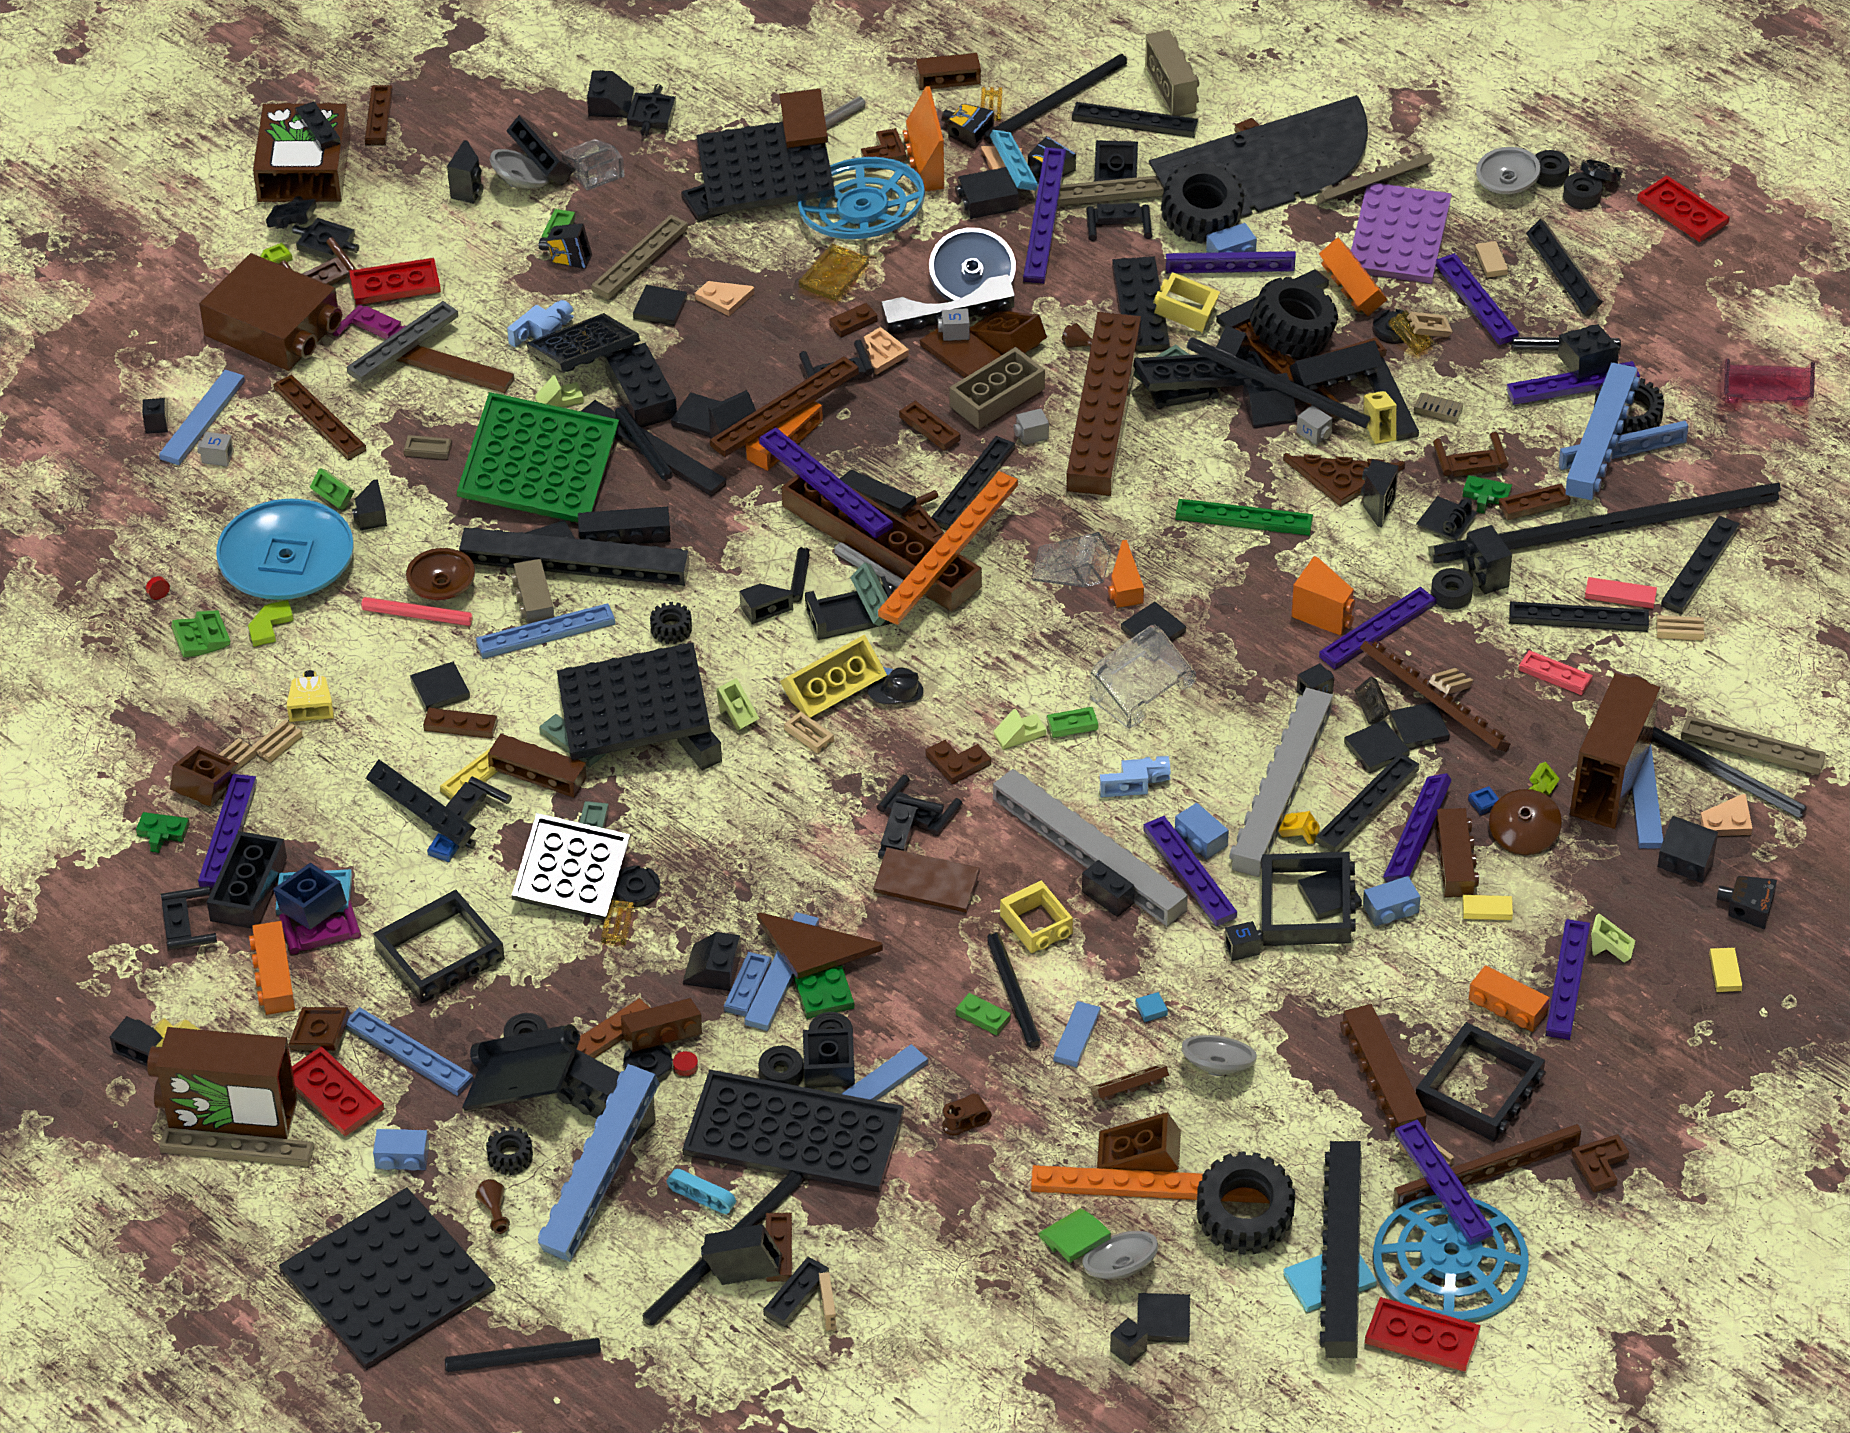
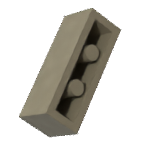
M541 559L514 563L515 573H511L513 587L518 588L515 589L517 603H522V605H519L521 619H526V623L530 624L553 618V604Z

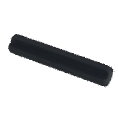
M800 547L797 550L790 589L793 593V601L799 602L802 600L810 550L807 547Z

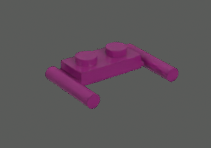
M358 305L341 321L340 326L333 332V335L338 337L353 323L364 330L388 339L406 325L401 326V321L368 306Z
M349 900V906L344 910L346 919H344L343 915L326 919L311 930L302 925L296 927V931H294L289 916L284 913L280 914L279 918L282 921L290 953L297 954L301 950L304 951L350 938H360L361 932L351 901Z

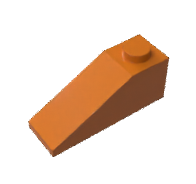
M1122 540L1111 576V586H1108L1109 597L1111 600L1114 599L1117 608L1144 603V586L1127 540Z

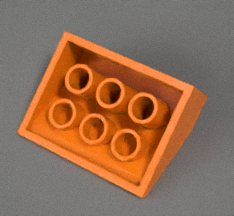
M927 86L908 116L906 130L902 131L903 142L908 143L906 144V154L911 156L909 157L910 167L920 175L925 191L944 189V140L931 88Z

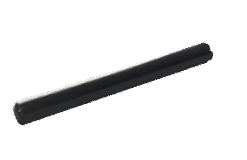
M998 932L990 933L987 936V942L1026 1043L1030 1048L1038 1047L1041 1044V1039L1001 936Z
M596 1337L447 1356L444 1362L446 1371L453 1372L601 1352L600 1339Z

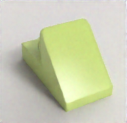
M555 375L535 395L536 401L539 403L562 408L584 403L583 394L578 382L560 386Z
M737 678L716 689L720 713L727 711L737 731L760 719Z
M1013 709L994 730V735L1004 750L1046 736V728L1037 713L1021 718L1017 710Z
M1601 914L1596 915L1591 933L1593 956L1607 949L1624 963L1630 960L1635 940Z

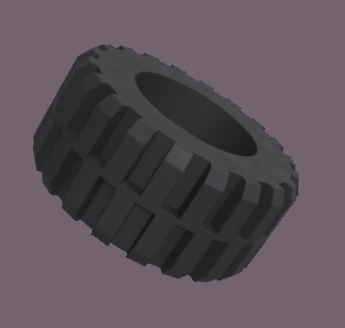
M1203 161L1196 162L1193 165L1192 163L1185 164L1184 168H1177L1167 178L1161 202L1162 218L1166 222L1167 227L1170 230H1174V234L1178 237L1183 236L1186 241L1191 242L1193 240L1197 241L1198 244H1203V242H1207L1208 234L1239 225L1245 201L1242 184L1238 179L1235 180L1236 176L1231 171L1227 172L1226 168L1221 165L1218 167L1215 166V163L1211 162L1203 164ZM1195 196L1207 197L1215 201L1219 206L1212 209H1201L1191 205L1186 199Z
M1280 277L1266 283L1262 287L1250 314L1251 325L1256 336H1260V341L1268 344L1270 349L1280 351V354H1289L1295 358L1299 356L1306 358L1323 351L1338 321L1336 306L1332 303L1331 297L1324 294V290L1320 287L1316 288L1311 282L1307 283L1303 279H1292V277H1285L1284 279Z
M1246 1151L1238 1152V1156L1234 1157L1231 1153L1224 1155L1222 1162L1216 1160L1211 1164V1170H1205L1202 1175V1181L1199 1182L1196 1204L1198 1223L1202 1225V1231L1205 1236L1211 1235L1212 1243L1216 1246H1219L1221 1243L1224 1245L1223 1250L1230 1253L1232 1249L1238 1250V1254L1246 1255V1251H1252L1253 1254L1261 1253V1248L1263 1247L1269 1250L1275 1246V1240L1281 1242L1285 1237L1286 1231H1289L1291 1228L1295 1208L1293 1182L1289 1175L1285 1176V1169L1280 1164L1275 1166L1274 1159L1268 1156L1266 1159L1261 1158V1153L1253 1152V1155H1246ZM1246 1187L1258 1190L1265 1195L1270 1202V1207L1258 1217L1244 1219L1230 1214L1223 1207L1221 1200L1228 1192Z

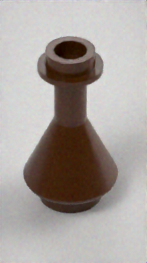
M1074 323L1072 326L1067 325L1062 335V341L1065 342L1068 348L1091 347L1092 338L1078 323Z
M488 1179L479 1184L475 1197L491 1211L493 1221L490 1223V1229L496 1234H503L508 1231L510 1226V1220L503 1217L500 1209L505 1187L494 1179Z

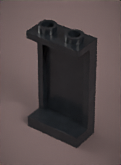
M885 576L880 577V583L889 598L894 592L891 583H887ZM814 591L805 592V609L818 640L880 627L873 624L857 591L818 600ZM885 620L881 626L893 623Z

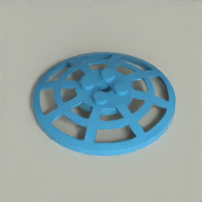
M860 157L830 165L832 176L849 170H856V179H851L834 186L836 196L821 198L818 207L806 205L807 200L798 201V208L803 221L818 233L840 239H865L889 233L914 218L924 203L925 188L920 175L913 168L902 162L882 157ZM864 168H882L895 171L890 180L865 177ZM904 175L915 184L918 192L906 196L903 189L896 183ZM865 184L881 185L883 187L881 189H878L874 187H866ZM857 185V188L848 190L845 193L839 192L848 187ZM893 190L899 196V199L888 201L886 194ZM831 197L838 200L837 208L826 207ZM919 198L915 207L906 216L900 217L905 211L907 203ZM900 205L894 216L886 214L888 208ZM806 212L818 213L827 226L822 227L812 222L807 217ZM826 214H838L841 220L833 223ZM878 219L886 221L873 227H869L868 225L869 223L877 221ZM848 223L860 224V229L846 228L843 226H845Z
M1437 1195L1426 1196L1399 1207L1381 1225L1374 1242L1373 1267L1381 1287L1393 1301L1473 1323L1490 1318L1503 1311L1514 1302L1522 1291L1527 1279L1529 1266L1528 1249L1525 1240L1517 1226L1505 1214L1483 1201L1472 1198L1478 1208L1495 1216L1487 1222L1494 1230L1493 1238L1498 1250L1483 1247L1481 1241L1470 1245L1445 1208L1432 1209L1420 1215L1411 1211V1209L1425 1204L1441 1202ZM1448 1214V1224L1434 1227L1425 1220L1433 1216ZM1402 1216L1410 1221L1402 1230L1398 1243L1382 1245L1385 1232L1395 1219ZM1505 1224L1513 1232L1518 1240L1521 1256L1506 1252L1503 1238L1496 1229L1497 1227ZM1415 1226L1426 1233L1421 1242H1406L1409 1233ZM1455 1249L1458 1253L1450 1255L1445 1250ZM1405 1252H1420L1423 1264L1413 1270L1407 1261ZM1397 1253L1399 1264L1407 1276L1397 1287L1391 1282L1384 1269L1382 1254ZM1482 1257L1497 1259L1495 1268L1488 1276L1479 1268ZM1505 1261L1520 1265L1516 1281L1502 1295L1493 1283L1501 1275ZM1430 1272L1439 1278L1445 1279V1287L1432 1284L1422 1277ZM1470 1275L1478 1281V1283L1468 1287L1455 1288L1456 1280L1469 1277ZM1416 1284L1430 1293L1444 1296L1443 1310L1421 1305L1407 1297L1405 1293ZM1484 1289L1494 1301L1477 1309L1454 1311L1455 1297L1473 1295Z

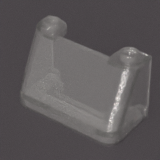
M1151 625L1095 664L1090 674V700L1130 729L1145 719L1146 704L1175 684L1181 690L1192 687L1196 682V672L1164 631L1156 625Z

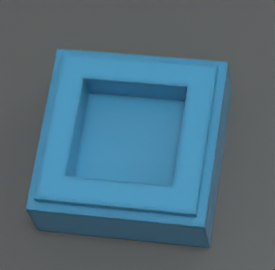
M1159 992L1136 998L1135 1005L1144 1022L1168 1015V1009Z

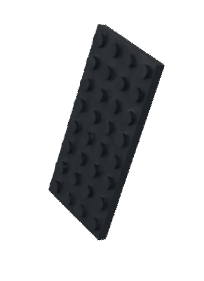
M709 1069L682 1152L685 1156L788 1175L794 1171L805 1179L880 1193L903 1118L904 1106Z

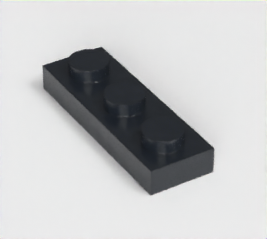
M315 101L295 108L297 117L321 150L341 144L339 135Z
M807 1257L764 1307L763 1315L785 1327L820 1286L819 1273L829 1272V1267Z

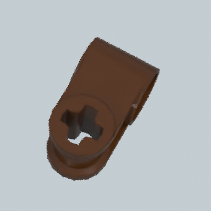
M970 1094L965 1098L947 1103L943 1107L945 1119L942 1123V1129L948 1135H959L965 1131L985 1125L990 1121L992 1113L979 1094Z

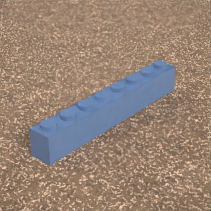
M1611 363L1567 476L1566 495L1592 500L1595 492L1600 491L1602 483L1600 478L1605 477L1607 471L1606 462H1611L1612 448H1616L1618 442L1617 433H1622L1623 419H1627L1629 413L1628 404H1633L1635 396L1633 391H1637L1639 388L1640 377H1637L1638 368Z
M628 1064L625 1071L619 1074L617 1087L614 1093H610L608 1096L606 1108L603 1114L598 1116L592 1136L588 1137L585 1141L584 1152L580 1160L577 1159L572 1168L573 1174L569 1182L564 1183L561 1189V1197L558 1203L553 1205L546 1227H543L539 1232L538 1243L544 1252L571 1262L660 1085L654 1073Z

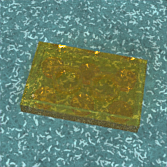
M831 243L801 277L799 288L836 302L869 264V257Z

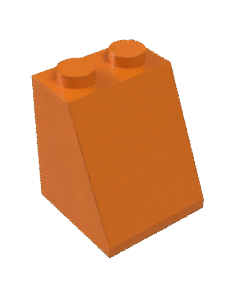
M1313 556L1293 585L1292 617L1342 636L1347 628L1350 629L1354 621V616H1352V610L1355 606V600L1353 599L1354 589L1322 560Z

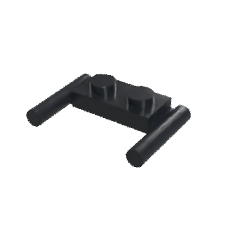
M1139 203L1097 204V208L1093 206L1086 208L1088 238L1091 241L1097 239L1096 224L1143 223L1144 237L1150 239L1153 236L1150 206L1147 204L1142 205V207L1139 206Z
M861 340L854 342L859 358L849 359L859 367V374L848 381L864 378L865 373L867 375L874 373L873 366ZM802 351L799 354L808 378L833 363L813 367L806 351Z
M1214 387L1149 391L1157 409L1209 398L1217 399L1220 396L1217 388Z
M903 774L877 805V809L880 812L891 813L897 794L911 797L901 792L910 781L907 775ZM955 798L943 814L918 809L914 825L937 836L963 803L959 798Z
M472 776L468 783L465 782L446 807L467 821L486 798L487 794L506 804L511 802L512 796ZM432 827V829H433L434 831H436V832L442 834L441 832H439L438 830H436L434 827ZM470 838L465 846L473 849L476 841Z
M897 794L881 841L878 858L883 859L886 848L906 850L918 809L942 814L944 804Z
M209 886L161 893L168 950L217 943L216 933L192 937L186 900L210 896Z

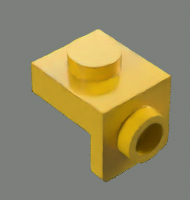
M1310 811L1290 813L1285 815L1278 832L1282 838L1303 835L1308 844H1313L1319 833L1320 826Z

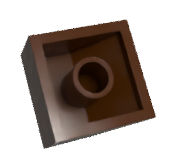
M196 746L173 765L170 790L211 807L223 797L232 775L238 767V763L200 746Z

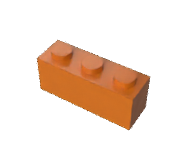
M1486 965L1470 983L1468 1000L1476 1005L1482 1006L1531 1032L1536 1029L1547 1015L1550 997Z

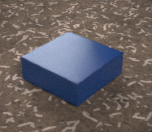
M1490 786L1468 794L1469 802L1480 815L1490 812L1494 804L1499 800Z
M438 833L427 849L429 856L450 862L460 846L445 835Z

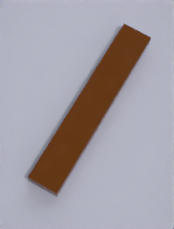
M419 345L395 360L502 393L507 391L515 379L514 373Z
M289 375L273 384L274 390L347 460L367 451L366 445L293 375Z

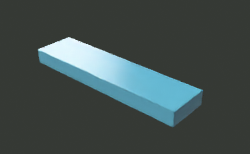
M992 130L990 137L1017 188L1036 191L1038 183L1011 132Z

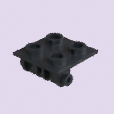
M1437 496L1416 525L1457 541L1478 512L1472 510V501L1469 498L1462 499L1459 504Z

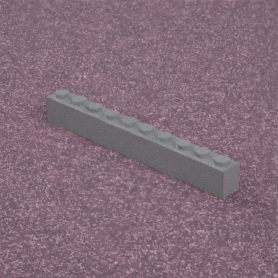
M1306 688L1303 696H1298L1295 706L1296 711L1291 712L1289 717V727L1283 730L1281 736L1282 743L1275 748V759L1273 762H1269L1266 772L1267 777L1262 778L1260 782L1259 795L1255 794L1253 798V809L1251 812L1248 811L1245 816L1244 829H1239L1237 835L1238 843L1236 846L1233 845L1230 850L1229 859H1232V870L1260 877L1262 872V854H1270L1281 823L1288 813L1331 714L1333 694Z
M1012 769L993 783L994 801L1086 868L1100 860L1134 884V903L1164 925H1170L1187 911L1188 895L1183 889L1173 885L1165 876L1155 872L1147 863L1137 859L1129 850L1119 846L1111 837L1104 835L1093 824H1089L1082 819L1078 813L1071 811L1060 800L1046 793L1042 787L1032 783L1025 775Z

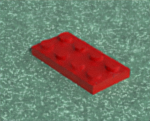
M1668 175L1638 193L1637 201L1698 242L1703 241L1729 224L1730 217Z
M434 258L349 270L355 305L441 292Z
M322 1046L292 1066L296 1092L345 1137L384 1110V1103Z
M1380 1297L1364 1343L1466 1372L1481 1325Z

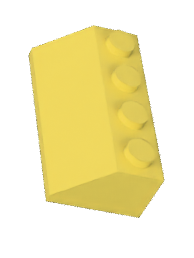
M864 634L779 682L791 703L811 718L887 676Z

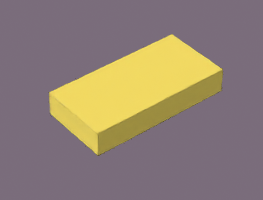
M1463 895V919L1512 920L1513 918L1512 896Z
M1735 948L1710 949L1709 955L1716 991H1741L1742 982Z

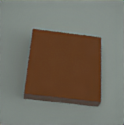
M302 1007L288 1044L290 1049L315 1051L322 1046L326 1051H337L350 1015L348 1007Z

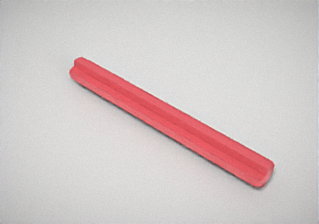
M364 597L361 602V607L364 611L470 626L473 620L472 613L370 597Z

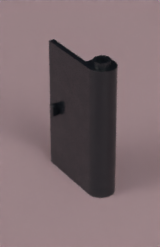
M572 1024L474 1043L470 1049V1057L478 1071L462 1108L466 1111L559 1093L579 1045L580 1033L577 1028Z

